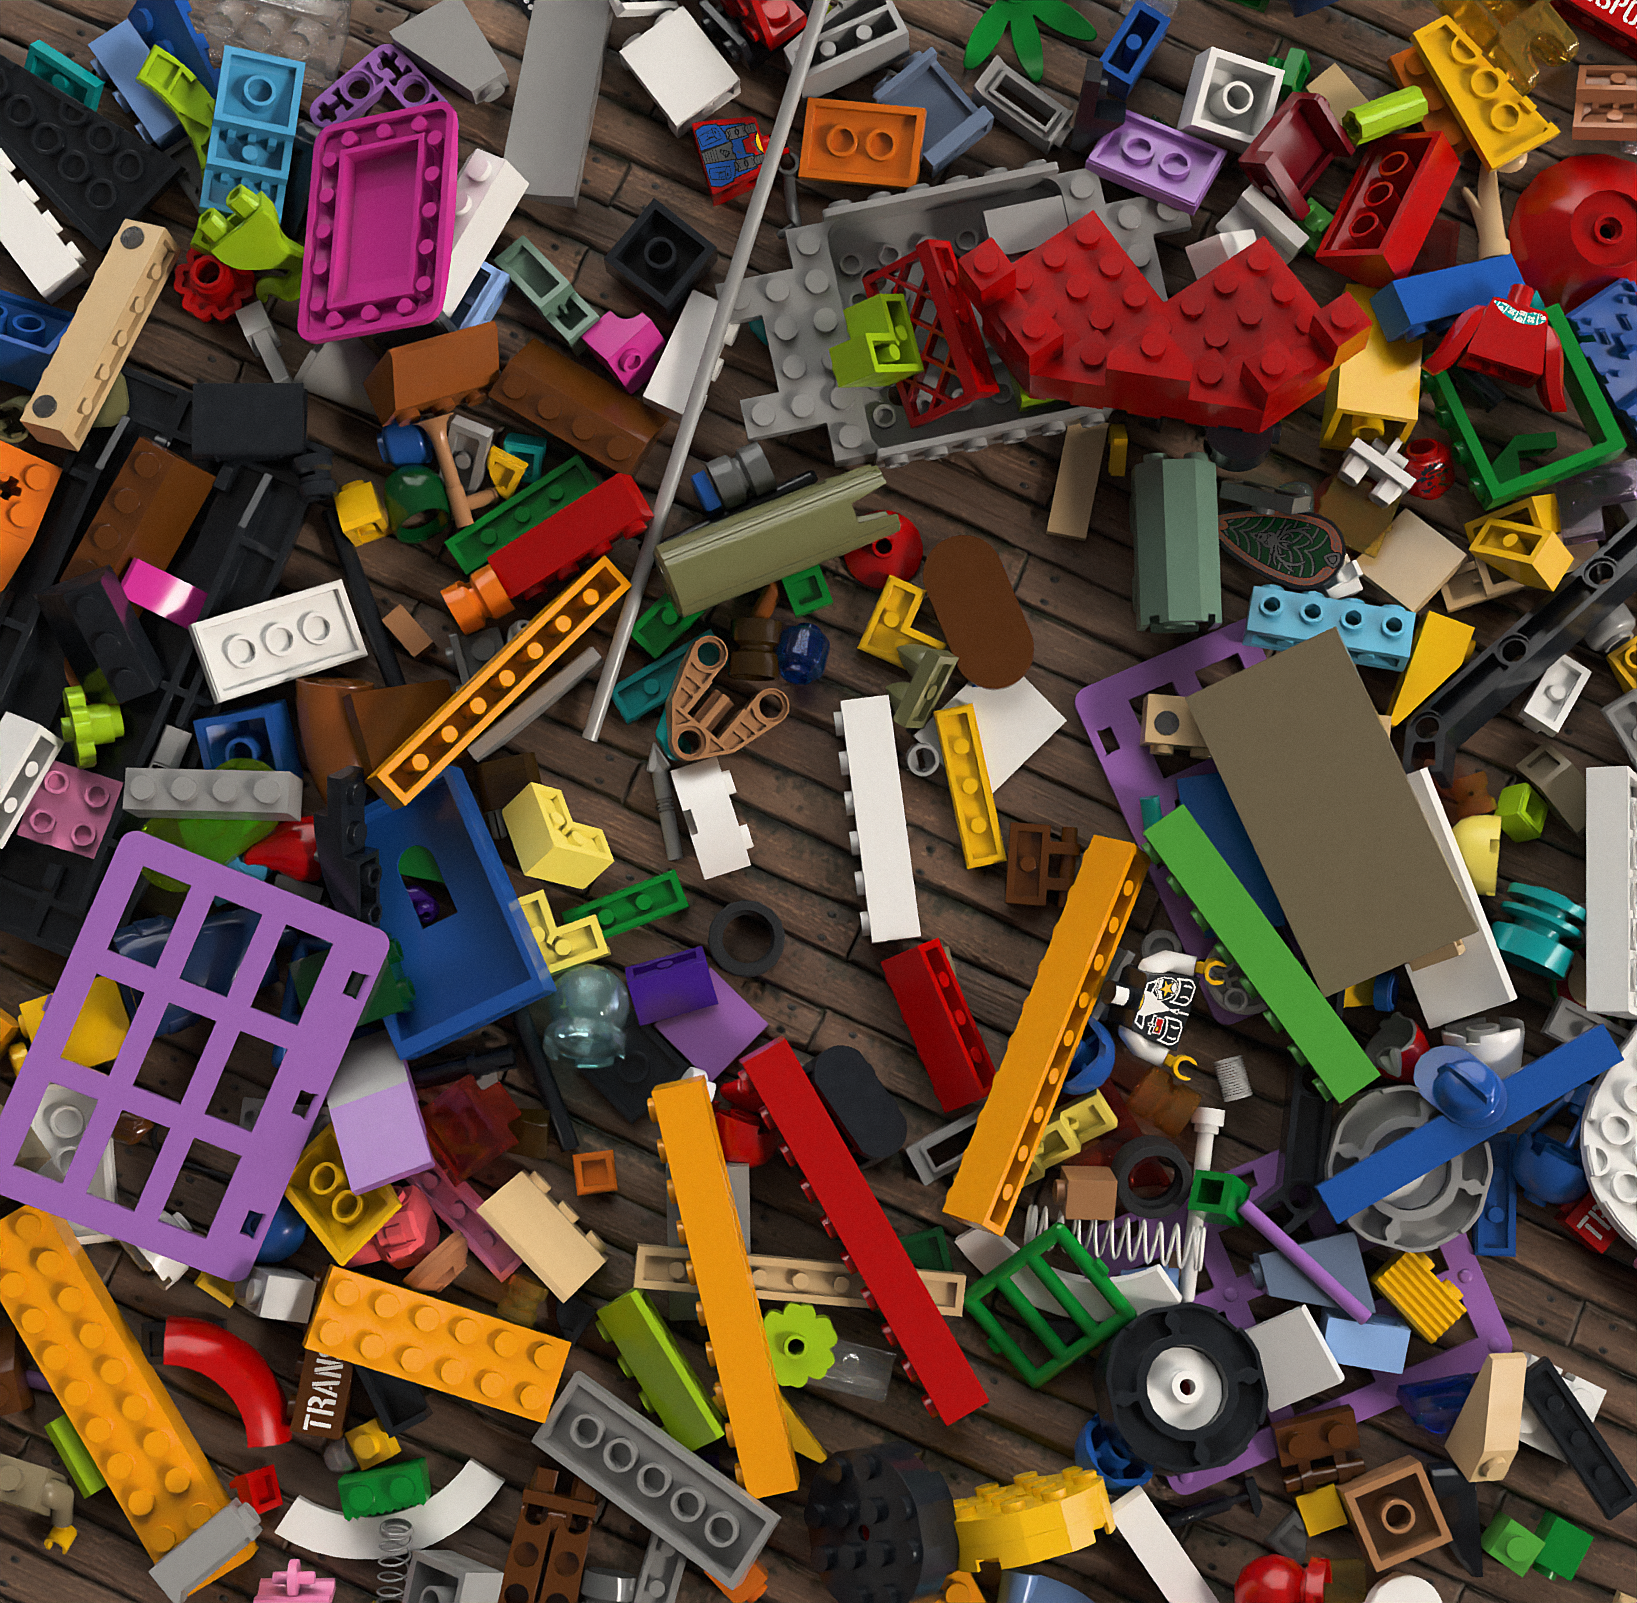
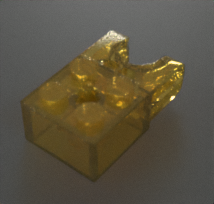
M1431 0L1443 16L1448 15L1483 51L1481 55L1495 69L1499 67L1509 77L1507 81L1522 97L1529 94L1537 86L1540 77L1539 67L1531 53L1535 54L1550 67L1564 66L1574 59L1578 53V39L1550 4L1552 0Z

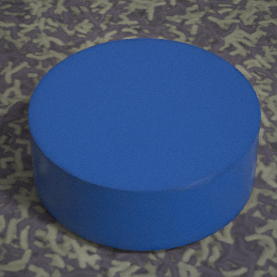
M1386 971L1376 976L1373 1002L1376 1011L1392 1012L1395 1010L1398 1002L1399 977L1396 972Z

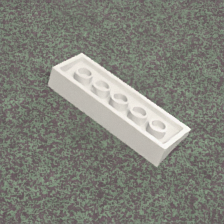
M1629 766L1586 768V1012L1637 1021V774Z
M1426 767L1407 774V777L1479 928L1478 932L1462 938L1466 951L1461 955L1412 972L1409 963L1405 965L1428 1027L1432 1029L1517 999V995L1436 788Z

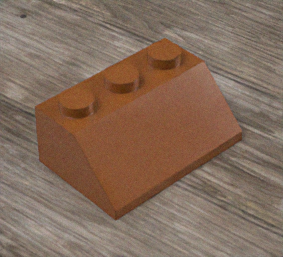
M490 321L388 349L362 383L382 427L398 423L399 427L407 426L416 422L425 414L433 413L437 417L449 413L455 409L456 405L467 403L471 407L488 400V394L500 377L498 328L495 321Z

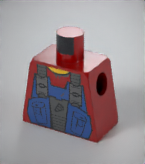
M747 116L691 123L694 143L713 207L754 189L771 134L761 136L756 117ZM787 140L782 155L789 154Z

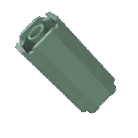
M1205 452L1184 454V459H1168V455L1165 453L1143 455V462L1134 465L1131 470L1132 496L1129 499L1130 532L1133 534L1135 575L1132 578L1133 611L1136 613L1137 631H1145L1149 626L1151 627V633H1191L1199 631L1198 623L1208 622V630L1217 629L1222 624L1216 463L1208 461V453Z

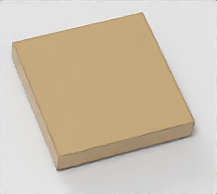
M1405 508L1356 560L1363 573L1362 578L1406 611L1416 612L1417 614L1461 568L1468 558L1465 552Z

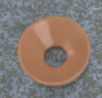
M459 1229L453 1232L402 1281L413 1291L441 1292L468 1266L466 1264L468 1241L463 1236V1233Z

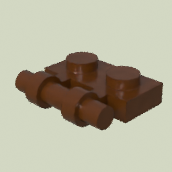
M1009 823L1004 904L1046 906L1047 891L1058 892L1057 907H1065L1069 889L1075 882L1076 857H1080L1081 844L1077 843V827H1062L1061 842L1050 841L1051 825ZM1049 854L1060 856L1059 878L1048 877Z
M1350 1404L1270 1423L1278 1463L1282 1468L1295 1465L1296 1469L1295 1474L1282 1477L1286 1493L1297 1490L1307 1493L1316 1490L1317 1485L1332 1481L1342 1484L1352 1481V1476L1366 1473L1362 1457L1346 1459V1451L1361 1448L1355 1413ZM1330 1456V1465L1311 1469L1310 1460Z

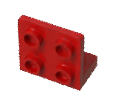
M720 0L723 9L731 19L734 20L738 17L742 21L741 25L748 37L754 43L760 40L770 52L803 29L807 23L805 13L792 0Z

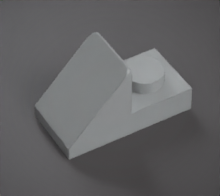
M456 415L450 425L448 442L460 483L463 484L467 496L479 491L486 475L489 450L493 445L496 446L491 443L494 429ZM440 469L439 475H440L441 478L443 479L442 472H441V469Z

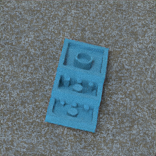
M228 45L224 46L198 213L203 214L209 208H215L225 218H228L234 212L226 205V197L230 191L239 184H242L255 194H258L260 191L264 192L274 204L278 213L279 224H281L285 190L296 133L305 62Z

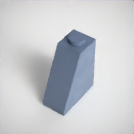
M1345 1228L1294 1241L1372 1313L1376 1312L1354 1231ZM1276 1247L1252 1252L1254 1263L1249 1264V1271L1255 1288L1261 1287L1262 1293L1272 1297L1344 1310Z

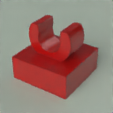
M274 1464L260 1466L234 1477L235 1480L229 1483L230 1489L237 1487L240 1502L242 1504L244 1502L249 1503L258 1515L283 1505Z

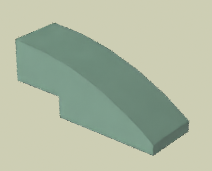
M522 235L497 256L494 262L501 271L503 270L509 274L515 288L578 357L588 348L581 336L600 317L576 293L571 283Z

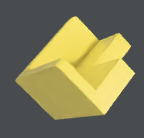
M530 782L502 810V816L525 876L584 889L614 862L603 830L573 822L563 794L559 789Z
M543 889L518 898L551 976L611 955L596 914L557 927Z

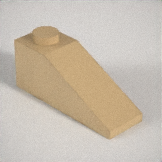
M1523 1352L1488 1354L1444 1445L1468 1482L1503 1480L1518 1451L1527 1357Z

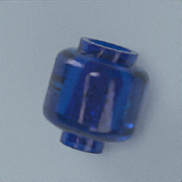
M799 623L797 626H791L782 632L781 642L776 649V654L778 655L781 677L787 682L796 685H807L811 681L821 678L825 672L831 646L829 639L821 632L819 627L811 623Z

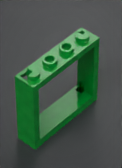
M1559 303L1544 308L1542 311L1548 314V325L1555 329L1561 340L1564 357V386L1594 447L1499 484L1446 370L1432 376L1421 368L1420 378L1423 382L1421 389L1425 394H1430L1435 404V419L1442 430H1447L1452 441L1451 452L1453 458L1459 466H1464L1469 477L1468 488L1470 494L1475 493L1484 511L1614 460L1627 447ZM1431 353V354H1429V355H1426L1425 358H1424V360L1422 361L1421 365H1422L1427 359H1429L1434 353Z

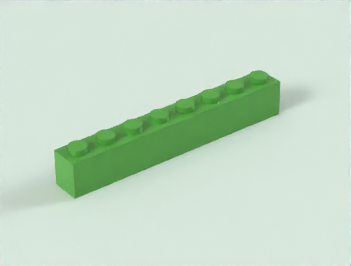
M1182 804L1145 830L1143 837L1147 842L1141 845L1144 852L1154 865L1162 862L1171 874L1165 878L1170 888L1179 899L1184 895L1187 896L1194 906V909L1189 913L1203 932L1209 928L1219 941L1214 945V948L1227 966L1234 962L1242 972L1243 976L1238 981L1250 998L1253 1000L1259 996L1268 1009L1262 1014L1276 1033L1284 1030L1292 1041V1044L1287 1049L1302 1068L1308 1064L1317 1078L1312 1083L1323 1099L1327 1102L1333 1098L1336 1104H1340L1378 1078L1381 1074L1185 805Z

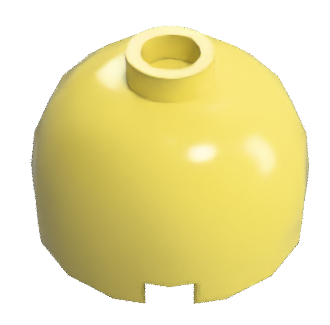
M1470 816L1460 820L1452 828L1477 895L1495 896L1502 816Z

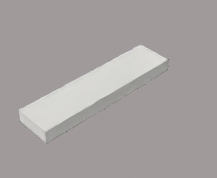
M1140 1485L1110 1505L1115 1525L1169 1603H1219Z

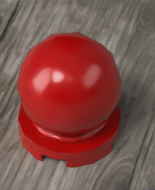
M1278 1554L1258 1556L1242 1567L1234 1585V1603H1324V1583L1332 1584L1331 1561L1327 1558L1311 1557L1309 1565L1303 1568L1295 1559Z

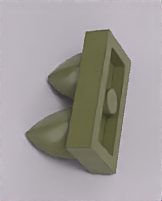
M906 644L898 646L897 651L902 665L913 679L911 683L897 682L885 687L886 694L889 695L890 705L896 712L892 720L904 728L924 729L959 658L947 650L932 649L924 645Z

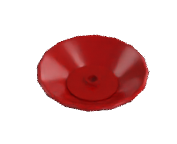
M1608 154L1570 156L1539 172L1517 198L1507 231L1508 240L1510 241V252L1525 285L1538 291L1546 308L1559 303L1564 315H1567L1619 278H1628L1629 281H1635L1637 285V163ZM1600 228L1608 229L1611 233V238H1604L1600 234Z

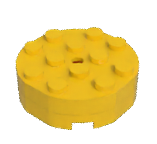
M1072 1466L1063 1469L1060 1474L1038 1476L1037 1471L1025 1472L1013 1477L1015 1484L999 1488L998 1482L986 1483L974 1488L976 1495L953 1500L956 1514L954 1525L960 1549L956 1569L960 1572H980L979 1562L983 1561L990 1563L1000 1562L1002 1570L1033 1564L1071 1553L1096 1543L1093 1530L1104 1527L1106 1534H1111L1116 1528L1103 1476L1097 1475L1095 1469L1083 1471L1081 1467Z

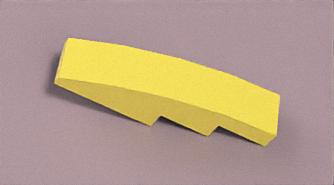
M1098 1088L1052 1111L1022 1188L1045 1176V1169L1080 1153L1083 1143L1117 1127L1118 1119Z

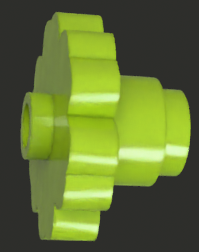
M81 685L66 687L62 691L66 717L60 718L64 741L71 743L78 769L95 767V764H97L95 745L115 742V738L124 736V725L120 707L118 704L108 705V703L86 705Z
M791 1301L784 1305L783 1311L773 1308L765 1313L763 1322L778 1384L800 1388L806 1384L808 1376L813 1379H822L827 1373V1369L835 1362L834 1353L830 1348L838 1340L830 1318L825 1314L816 1315L812 1303ZM794 1339H799L803 1342L798 1347L788 1346L790 1341Z

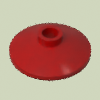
M877 510L869 512L867 514L886 511L888 515L896 514L897 512L889 510ZM899 513L897 514L900 521V531L844 554V560L850 573L859 582L868 587L883 590L889 575L907 582L913 577L920 566L923 556L921 536L915 525ZM885 540L889 542L891 550L886 554L878 552L876 544L879 541Z

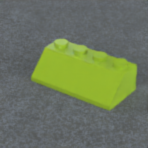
M633 1287L599 1308L596 1313L600 1319L595 1324L600 1334L607 1343L612 1340L615 1342L621 1352V1355L617 1357L620 1367L629 1379L635 1376L643 1389L638 1395L650 1414L658 1413L664 1423V1426L660 1429L691 1452L725 1435L726 1422L646 1290Z

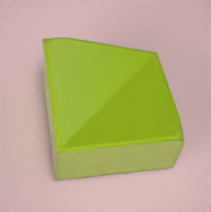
M1527 782L1502 789L1494 816H1502L1501 828L1514 842H1523L1540 838L1549 806Z

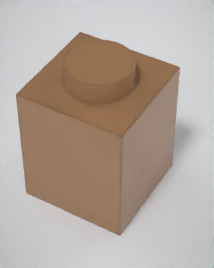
M1061 1166L1060 1180H1054L1053 1203L1059 1206L1065 1219L1114 1220L1118 1181L1110 1167Z

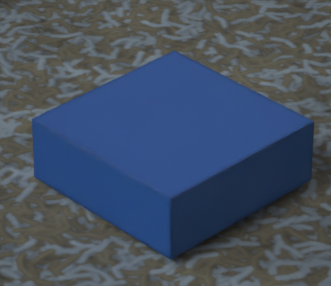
M702 470L692 475V488L707 517L709 518L723 511L722 504L705 471Z

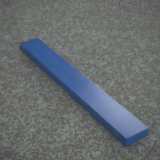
M1599 1023L1501 1079L1505 1084L1508 1094L1507 1107L1501 1118L1491 1126L1481 1129L1464 1128L1451 1121L1442 1113L1314 1186L1334 1223L1339 1224L1620 1063L1624 1058L1605 1025Z

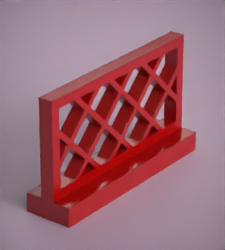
M927 239L915 245V251L862 279L867 298L880 294L877 283L885 279L896 283L892 294H903L905 288L917 293L911 314L909 313L913 331L915 333L917 325L930 331L924 350L919 349L924 371L916 374L914 378L911 376L896 383L911 429L930 423L979 398H989L1000 392L970 300L959 286L957 260L951 242L947 240ZM919 261L924 272L920 287L907 281L912 265ZM926 298L934 302L937 311L933 324L920 319ZM939 336L946 339L949 347L945 362L932 356ZM929 363L942 369L936 389L923 383ZM951 374L959 377L964 392L963 395L956 398L945 394ZM920 389L933 395L928 412L920 415L916 404Z

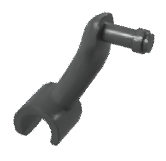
M792 152L789 153V157L795 164L794 168L786 171L779 164L777 169L778 176L783 179L785 208L787 216L791 221L789 225L777 231L776 236L779 240L785 238V230L802 227L795 178L799 174L800 163L798 156Z

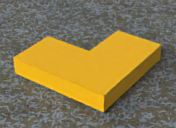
M889 575L857 648L903 669L905 668L898 655V646L918 644L932 649L944 650L947 645L946 643L910 628L926 590Z

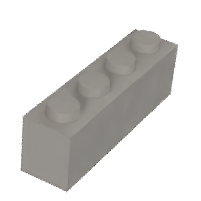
M126 768L123 809L140 818L301 822L304 781L290 771Z

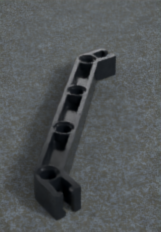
M1637 516L1561 582L1554 592L1551 591L1410 717L1406 726L1402 766L1406 775L1423 769L1424 761L1432 759L1435 760V765L1428 766L1430 775L1434 776L1441 789L1453 788L1456 750L1637 590ZM1605 579H1610V581H1608L1605 584H1599L1601 581ZM1524 655L1520 660L1511 662L1515 657ZM1438 731L1433 737L1425 739L1431 732Z
M1301 950L1300 965L1319 989ZM1345 989L1325 997L1341 1021ZM1291 1053L1289 1054L1275 1185L1252 1202L1262 1212L1278 1202L1280 1207L1286 1211V1216L1277 1226L1287 1235L1313 1216L1321 1206L1322 1200L1314 1186L1325 1181L1324 1164L1328 1153L1333 1098L1326 1102L1317 1089L1309 1092L1304 1088L1302 1077L1310 1069V1066L1306 1064L1301 1068ZM1297 1185H1302L1307 1191L1306 1202L1300 1207H1294L1289 1200L1291 1189ZM1263 1236L1267 1243L1272 1244L1266 1237Z

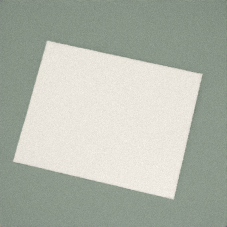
M1024 676L1015 685L995 691L983 689L982 687H972V683L968 682L941 709L973 703L992 794L1067 721ZM933 717L927 722L925 728H921L914 737L920 743H926L934 747L938 752L939 762L944 766Z

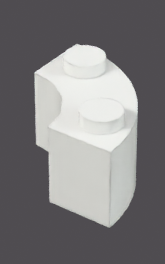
M716 756L670 771L704 879L706 880L750 866L751 863L746 849L752 848L754 845L747 824L738 825L729 796L730 794L737 793L730 770L721 772Z

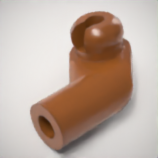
M781 580L763 587L750 612L752 618L770 619L781 599Z

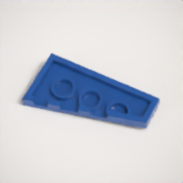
M137 0L127 17L150 51L153 45L156 44L173 55L197 77V80L205 87L210 96L216 100L220 68L213 69L209 61L208 49L210 46L204 34H197L188 14L192 11L188 0Z

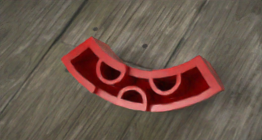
M168 1315L165 1327L163 1365H175L195 1370L219 1384L232 1398L242 1416L247 1435V1448L267 1447L289 1442L292 1439V1431H290L292 1421L286 1418L288 1402L282 1386H280L263 1356L245 1339H240L233 1333L221 1328L218 1324L194 1317Z

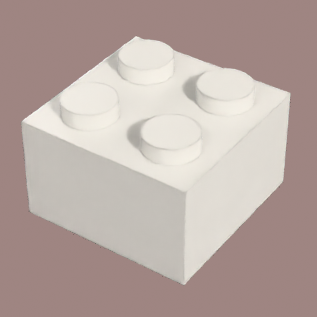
M1215 47L1208 48L1195 58L1176 130L1207 143L1243 154L1273 117L1285 71Z

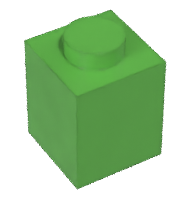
M1500 1510L1481 1536V1548L1522 1578L1546 1544Z

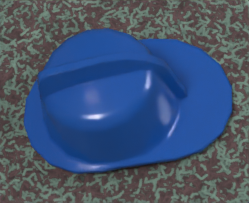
M1443 1045L1431 1048L1421 1055L1415 1065L1413 1079L1416 1087L1420 1088L1418 1092L1426 1101L1461 1127L1470 1129L1489 1127L1497 1122L1506 1110L1508 1094L1504 1082L1490 1067L1470 1052L1458 1046Z

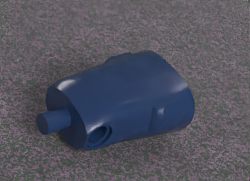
M238 905L206 915L180 978L227 997L262 914ZM157 915V917L134 921L133 925L117 928L108 949L156 968L177 918L171 919L165 915ZM286 924L275 951L298 944V937L294 927ZM275 954L271 958L258 989L280 981ZM118 982L132 1022L144 992ZM168 1003L154 1038L164 1034L171 1036L189 1027H195L203 1016Z

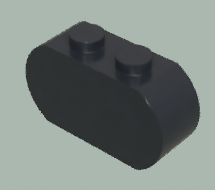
M1279 420L1260 434L1242 432L1243 429L1218 425V428L1206 426L1203 450L1205 453H1208V458L1211 462L1216 463V466L1224 470L1244 472L1254 469L1266 460L1271 444L1279 445L1282 420Z
M844 1045L833 1046L802 1066L859 1169L873 1167L899 1151L907 1135L906 1119L899 1110L895 1099L888 1094L876 1076L874 1068L865 1060L860 1051Z

